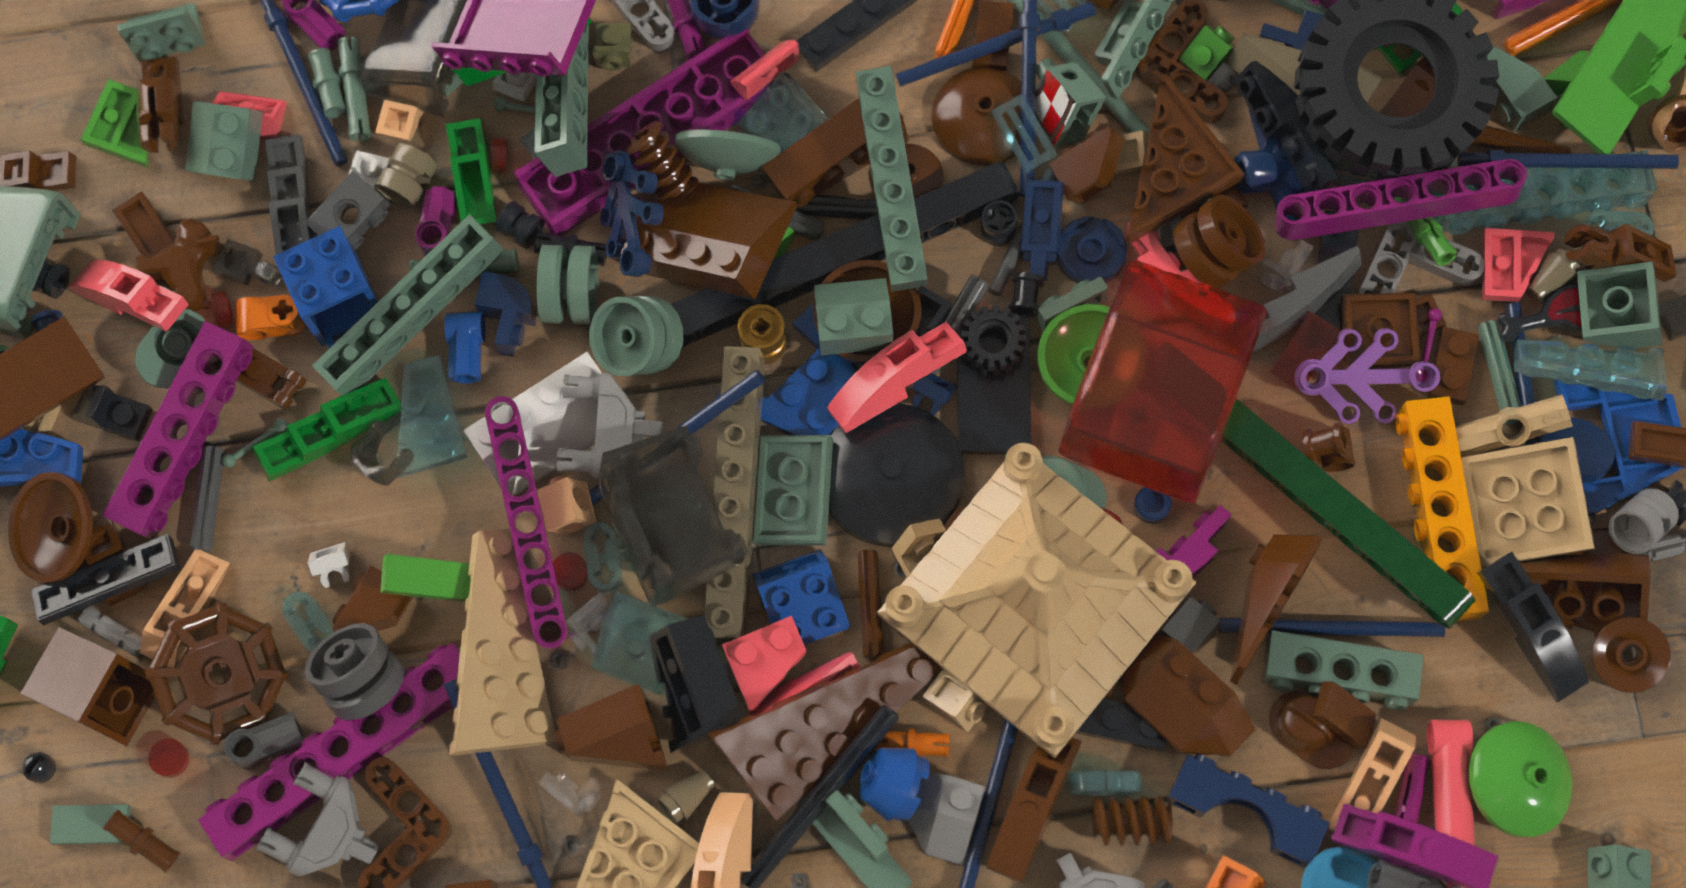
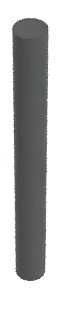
M1046 169L1041 180L1057 181V178L1052 169ZM1023 219L988 288V291L993 295L1001 296L1022 253Z

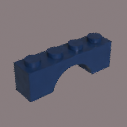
M1196 754L1195 758L1190 755L1186 757L1165 802L1169 803L1170 800L1172 805L1198 818H1201L1209 810L1220 805L1236 804L1244 806L1256 813L1264 822L1270 838V853L1306 869V866L1315 858L1330 824L1321 819L1323 816L1321 812L1306 805H1301L1298 808L1287 803V796L1274 789L1266 788L1265 791L1251 785L1252 780L1239 772L1231 771L1229 775L1217 769V763L1206 756Z

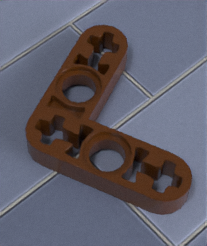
M1185 0L1177 7L1149 44L1146 55L1143 59H1140L1137 65V76L1143 84L1157 93L1161 76L1168 74V71L1172 72L1169 75L1172 82L1179 79L1186 80L1190 83L1191 90L1182 95L1204 122L1214 123L1219 121L1225 114L1227 108L1225 93L1178 63L1180 61L1179 57L1205 27L1208 17V10L1204 3L1199 0ZM1197 13V19L1193 18L1185 30L1182 26L1185 22L1186 14ZM1174 35L1181 40L1182 45L1177 49H1169L1163 44V39L1166 36ZM1154 63L1159 65L1158 71L1154 70L1152 73L1146 71L1147 66H1152ZM1197 90H1200V97L1197 96L1196 101L1193 102L1192 100L1194 99ZM1212 100L1216 101V108L1213 107L1210 111L1204 108L1206 103H1210Z
M380 757L372 760L366 767L365 781L408 828L363 870L358 880L359 888H370L372 886L370 881L372 875L383 876L388 871L383 866L386 861L400 875L395 878L393 874L389 873L383 879V885L385 888H400L449 840L452 833V825L447 816L395 762L389 758ZM380 767L384 770L391 767L388 773L389 777L397 785H400L402 779L405 783L395 788L394 791L382 781L376 784L375 781L378 779L376 771ZM392 792L390 798H388L386 795ZM406 792H414L418 796L417 807L411 812H402L398 805L399 798ZM427 806H429L430 810L424 813ZM423 813L434 823L441 820L442 823L439 826V830L442 833L438 837L432 834L426 837L425 834L428 832V827L419 819L413 825L412 820L417 819ZM402 846H412L416 854L415 860L409 866H399L395 858L396 852Z

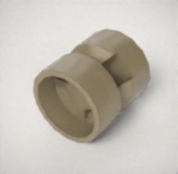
M399 143L388 161L391 168L383 169L374 184V188L394 204L403 208L414 209L424 192L421 185L430 182L438 165L423 151L411 145Z

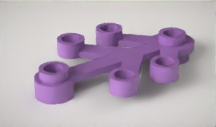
M1350 328L1344 329L1338 334L1337 343L1320 360L1307 359L1298 365L1294 374L1295 384L1301 392L1312 396L1320 394L1336 410L1338 419L1346 424H1353L1359 419L1360 409L1355 403L1345 401L1331 384H1347L1372 409L1374 418L1381 423L1387 424L1396 418L1397 409L1392 403L1383 400L1368 384H1411L1412 387L1419 391L1428 392L1436 388L1440 381L1438 368L1426 361L1416 362L1411 368L1369 369L1386 351L1393 350L1398 344V335L1388 328L1379 329L1374 335V342L1347 369L1332 368L1348 351H1355L1361 345V335ZM1352 333L1355 335V343L1347 347L1343 342L1344 337ZM1385 333H1390L1392 336L1391 343L1387 346H1382L1380 343L1381 336ZM1421 369H1426L1428 373L1426 380L1418 382L1416 379L1417 372ZM1311 370L1318 372V379L1314 383H1308L1306 380V375ZM1347 406H1352L1354 408L1353 416L1345 419L1342 415L1343 409ZM1383 406H1389L1391 410L1390 415L1386 418H1380L1379 410Z

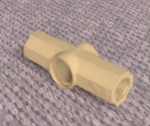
M1558 395L1518 408L1506 407L1497 414L1457 425L1455 428L1462 457H1467L1504 446H1520L1528 439L1572 427V422L1563 395ZM1517 419L1522 422V427L1515 434H1507L1502 431L1503 424L1506 421Z

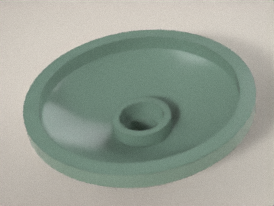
M688 130L677 133L674 138V144L682 155L696 166L714 172L715 178L723 180H734L735 174L756 172L781 153L780 145L771 140L732 131Z

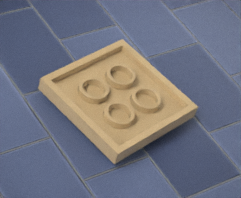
M1573 437L1461 457L1481 568L1487 567L1509 552H1513L1518 561H1525L1595 549Z

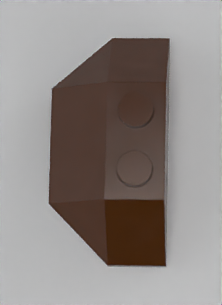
M1155 633L1121 676L1123 701L1179 753L1230 757L1256 730L1236 693L1180 641L1162 633Z

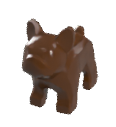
M190 218L180 222L177 239L173 245L164 248L153 257L136 256V261L140 272L150 275L155 283L166 281L172 292L183 296L189 305L186 309L197 313L202 309H210L212 307V303L207 300L203 279V266L210 257L229 252L227 245L219 242L218 235H213L203 222H200L199 219Z

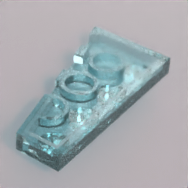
M1518 339L1514 349V372H1519L1529 377L1539 376L1559 380L1565 384H1580L1595 387L1605 392L1616 391L1631 394L1640 399L1651 398L1663 401L1667 390L1663 348L1651 347L1649 353L1635 352L1633 346L1618 345L1616 351L1600 350L1597 344L1583 343L1577 349H1571L1564 342Z

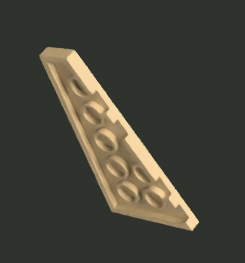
M510 529L479 530L472 535L468 576L471 578L469 597L465 601L464 612H467L466 628L462 631L457 676L459 695L457 708L454 709L453 714L455 733L454 741L450 743L449 756L550 745L555 742L553 733L555 729Z
M617 779L607 810L604 812L600 822V829L594 845L590 849L576 888H678L694 868L699 843Z

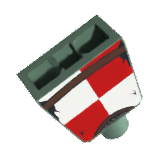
M1049 58L1040 61L1036 65V75L1040 82L1036 88L1035 111L1052 146L1056 148L1083 141L1106 99L1104 93L1077 63L1072 62L1056 66L1052 59Z

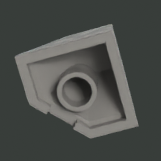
M930 772L928 780L920 779V786L916 797L920 798L921 802L915 813L907 821L918 838L925 855L962 866L985 786L950 775Z

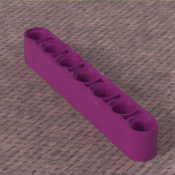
M1504 159L1289 195L1284 197L1278 205L1275 230L1280 237L1286 240H1298L1514 203L1519 198L1527 178V170L1520 161ZM1501 179L1510 180V181H1512L1514 184H1513V185L1505 184L1504 182L1501 181ZM1472 185L1475 186L1478 190L1472 191L1467 189L1465 186ZM1436 191L1442 194L1443 196L1436 197L1431 195L1429 192ZM1401 197L1404 198L1407 202L1400 203L1395 201L1393 198ZM1366 203L1369 206H1371V208L1364 209L1359 207L1357 204ZM1330 209L1333 210L1335 214L1328 215L1323 213L1321 210ZM1295 215L1300 219L1296 221H1291L1287 219L1285 216Z
M497 396L487 403L485 418L533 636L540 646L547 649L556 648L567 637V625L520 412L516 403L511 398ZM499 405H507L513 410L512 419L505 424L496 423L492 419V412ZM511 440L518 442L521 446V453L516 459L506 460L500 455V448L504 442ZM517 476L524 477L529 482L528 492L520 497L513 496L508 491L509 481ZM524 512L532 513L537 518V526L530 533H522L516 527L517 517ZM534 548L540 549L545 555L544 565L537 570L527 568L524 563L525 553ZM538 585H547L553 591V599L546 606H538L533 602L532 592ZM547 621L557 622L561 627V636L556 642L548 643L540 636V628Z

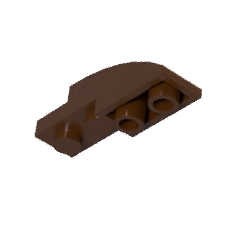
M1072 737L1055 759L1040 746L1037 747L1035 753H1032L998 833L986 869L1019 883L1023 882L1049 824L1053 808L1081 748V740Z

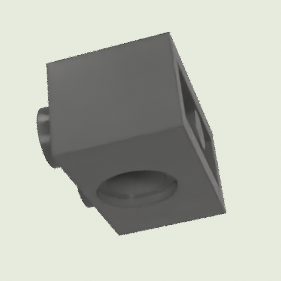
M352 171L308 218L305 224L318 235L341 226L356 251L363 243V235L371 226L377 227L387 217V209L391 204L357 173ZM357 208L358 218L351 224H344V213L348 209Z

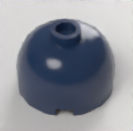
M691 0L690 7L697 26L705 34L722 40L725 37L740 34L747 28L751 29L758 19L760 0Z

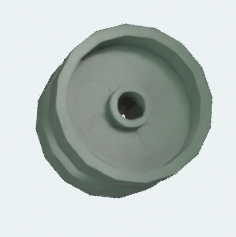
M542 245L537 268V308L541 323H562L568 308V314L573 324H591L594 313L597 311L599 294L598 258L595 246H574L568 260V255L563 245Z
M658 296L614 297L602 303L594 313L589 328L590 346L595 359L604 370L615 376L658 374L672 366L679 357L683 345V326L678 312L668 301Z

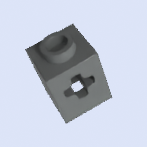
M1190 597L1165 625L1161 633L1180 641L1194 654L1215 630L1220 620L1215 617L1217 612L1210 604L1202 599L1197 602L1193 597Z

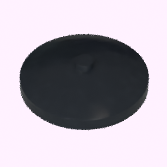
M897 403L847 433L838 425L830 434L833 438L829 513L836 523L850 535L873 545L893 547L909 525L940 518L944 526L955 512L964 486L962 453L950 430L929 412L912 405Z

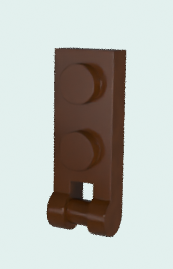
M253 348L252 360L247 369L241 371L236 382L280 408L288 410L293 403L292 396L297 389L302 390L307 379ZM216 361L212 367L219 371L222 361ZM279 379H282L285 382L279 391L273 389Z

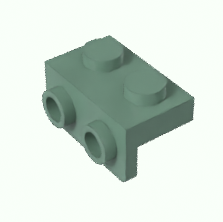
M1621 845L1588 848V888H1651L1650 850Z

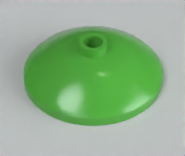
M1099 304L1078 305L1057 315L1045 328L1038 346V367L1046 386L1063 402L1082 409H1105L1117 405L1123 397L1137 389L1146 370L1147 348L1138 327L1122 312ZM1092 360L1096 363L1097 367L1088 369L1084 366V362Z
M1520 721L1508 722L1491 728L1476 744L1469 767L1470 787L1479 810L1494 827L1508 835L1524 838L1545 834L1561 822L1571 802L1573 789L1572 774L1564 751L1549 733L1531 723ZM1535 772H1536L1537 777H1538V782H1537V780L1535 779Z

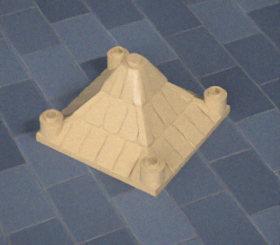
M1019 443L1008 450L1004 463L921 560L908 578L900 586L895 587L889 592L885 604L877 614L1055 759L1193 588L1196 581L1192 579L1191 571L1186 564L1179 560H1166L1042 463L1041 453L1035 446L1029 443Z

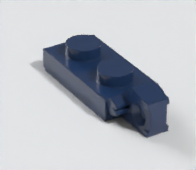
M1027 180L1021 251L1024 252L1023 260L1031 261L1030 273L1038 274L1044 278V281H1047L1049 262H1056L1057 254H1059L1064 183L1062 181Z

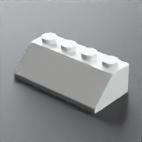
M585 352L512 399L520 412L535 483L557 469V461L572 460L557 457L559 448L585 450L595 443L598 403H596L595 399L563 398L562 394L563 387L578 388V386H566L563 384L565 374L569 376L597 377L598 374L602 373L588 352ZM502 405L492 412V419L499 424L509 422L513 416L512 408L507 405ZM483 417L466 428L464 432L500 486L486 418ZM513 440L504 442L500 448V455L506 460H514L521 453L520 444ZM521 476L512 478L508 484V491L513 496L529 488L528 480Z

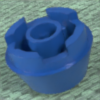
M913 748L877 749L870 760L866 762L861 773V800L886 821L892 819L900 820V818L906 821L909 820L921 802V799L916 797L920 786V779L928 780L929 777L928 759L917 755L916 750Z

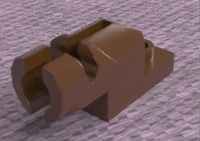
M176 56L141 61L142 79L138 80L140 146L145 151L159 153L160 136L163 142H167L169 152L177 148L179 137L178 125L184 124L179 61Z
M1624 224L1610 232H1606L1593 225H1577L1571 228L1564 237V244L1573 248L1583 245L1580 251L1575 252L1571 250L1565 254L1569 260L1586 266L1588 269L1653 261L1656 279L1666 282L1677 277L1672 245L1628 224Z

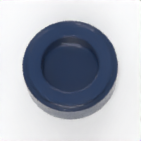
M1157 485L1143 487L1139 490L1134 500L1136 515L1142 521L1150 524L1163 521L1168 516L1172 506L1169 493Z

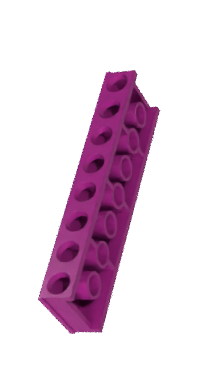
M747 28L740 34L725 37L588 124L587 168L555 177L537 157L514 172L519 183L517 185L539 217L544 219L545 225L551 234L562 236L604 208L610 181H606L602 173L604 159L609 153H615L618 150L626 151L627 147L632 143L631 139L640 129L652 122L659 121L662 123L661 130H665L669 134L668 142L673 143L675 135L682 131H725L786 92L785 77L781 74L748 100H744L731 85L730 81L765 55ZM639 152L629 155L632 162L638 157ZM646 163L639 166L634 165V168L639 171H643L647 167ZM629 182L630 192L636 188V185Z

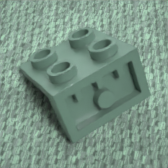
M195 3L127 20L128 22L117 25L119 34L139 62L158 59L163 55L175 52H189L198 46L206 45L199 11Z

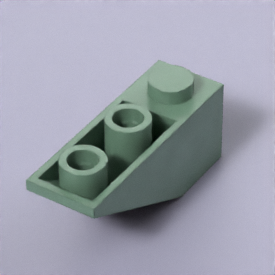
M1493 45L1494 48L1487 58L1488 60H1497L1499 78L1493 84L1494 88L1499 89L1495 111L1499 119L1503 123H1507L1514 132L1547 114L1557 97L1537 69Z

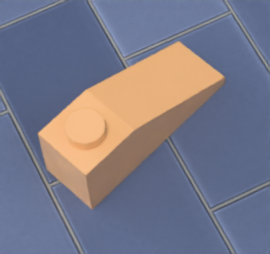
M194 550L143 629L140 654L151 659L154 658L167 630L166 624L171 619L177 621L208 609L229 568V562L202 550ZM197 629L188 633H190L191 636L194 637ZM178 641L167 666L175 668L187 648L180 641Z
M1381 718L1329 822L1328 829L1335 830L1343 803L1377 814L1379 811H1382L1415 749L1416 735Z

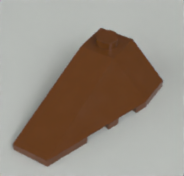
M1274 534L1267 546L1260 543L1249 561V563L1254 565V568L1248 579L1230 678V682L1237 685L1305 574L1323 540L1316 535Z

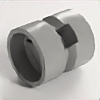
M1648 488L1641 490L1611 517L1609 533L1620 549L1632 554L1646 553L1677 524L1679 518L1678 508L1668 494L1658 489Z

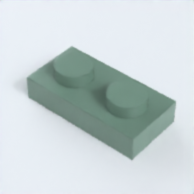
M1101 276L1092 281L1086 279L1076 284L1071 292L1061 297L1055 295L1045 300L1040 308H1038L1037 323L1041 330L1044 332L1047 325L1057 315L1071 307L1084 304L1101 305L1105 303L1108 293L1106 283Z

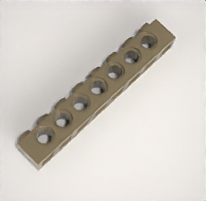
M724 346L721 395L755 370L760 371L764 377L765 358L761 348ZM764 383L719 415L704 613L707 623L714 633L715 644H725L746 635Z

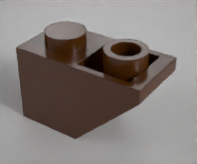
M1109 126L1097 128L1088 135L1089 139L1079 145H1072L1063 149L1059 153V157L1050 162L1057 180L1064 183V194L1067 200L1083 204L1111 186L1125 140L1121 131Z
M370 565L367 572H362L355 580L352 587L354 593L348 603L341 605L333 617L334 626L331 630L335 632L351 624L359 623L374 626L377 631L397 626L414 597L381 593L382 571Z

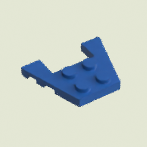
M814 303L793 322V328L809 341L817 351L767 399L763 397L761 421L776 427L778 431L787 435H830L838 426V423L828 412L827 407L839 390L856 373L850 361L842 359L835 354L821 356L819 335L816 331L813 317Z
M1564 376L1557 377L1553 381L1556 395H1563L1568 411L1599 408L1604 432L1611 439L1615 449L1614 462L1612 464L1615 477L1583 483L1589 516L1685 469L1684 467L1628 460L1630 426L1634 421L1681 427L1673 394L1631 387L1621 389L1604 386L1603 383L1589 381L1588 383L1578 382Z

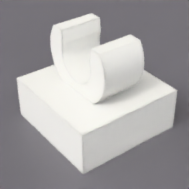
M356 151L349 174L354 171L375 190L374 184L383 169L391 168L388 162L390 158Z
M346 542L310 553L307 563L312 576L321 574L320 580L325 588L331 585L328 576L331 571L340 572L344 582L349 580L350 571L347 565L350 553Z

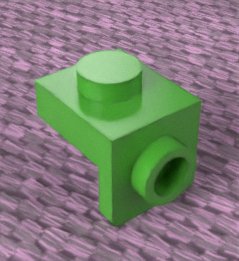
M1205 25L1179 59L1198 76L1208 81L1235 48V45L1232 43L1235 37L1220 25L1216 29Z

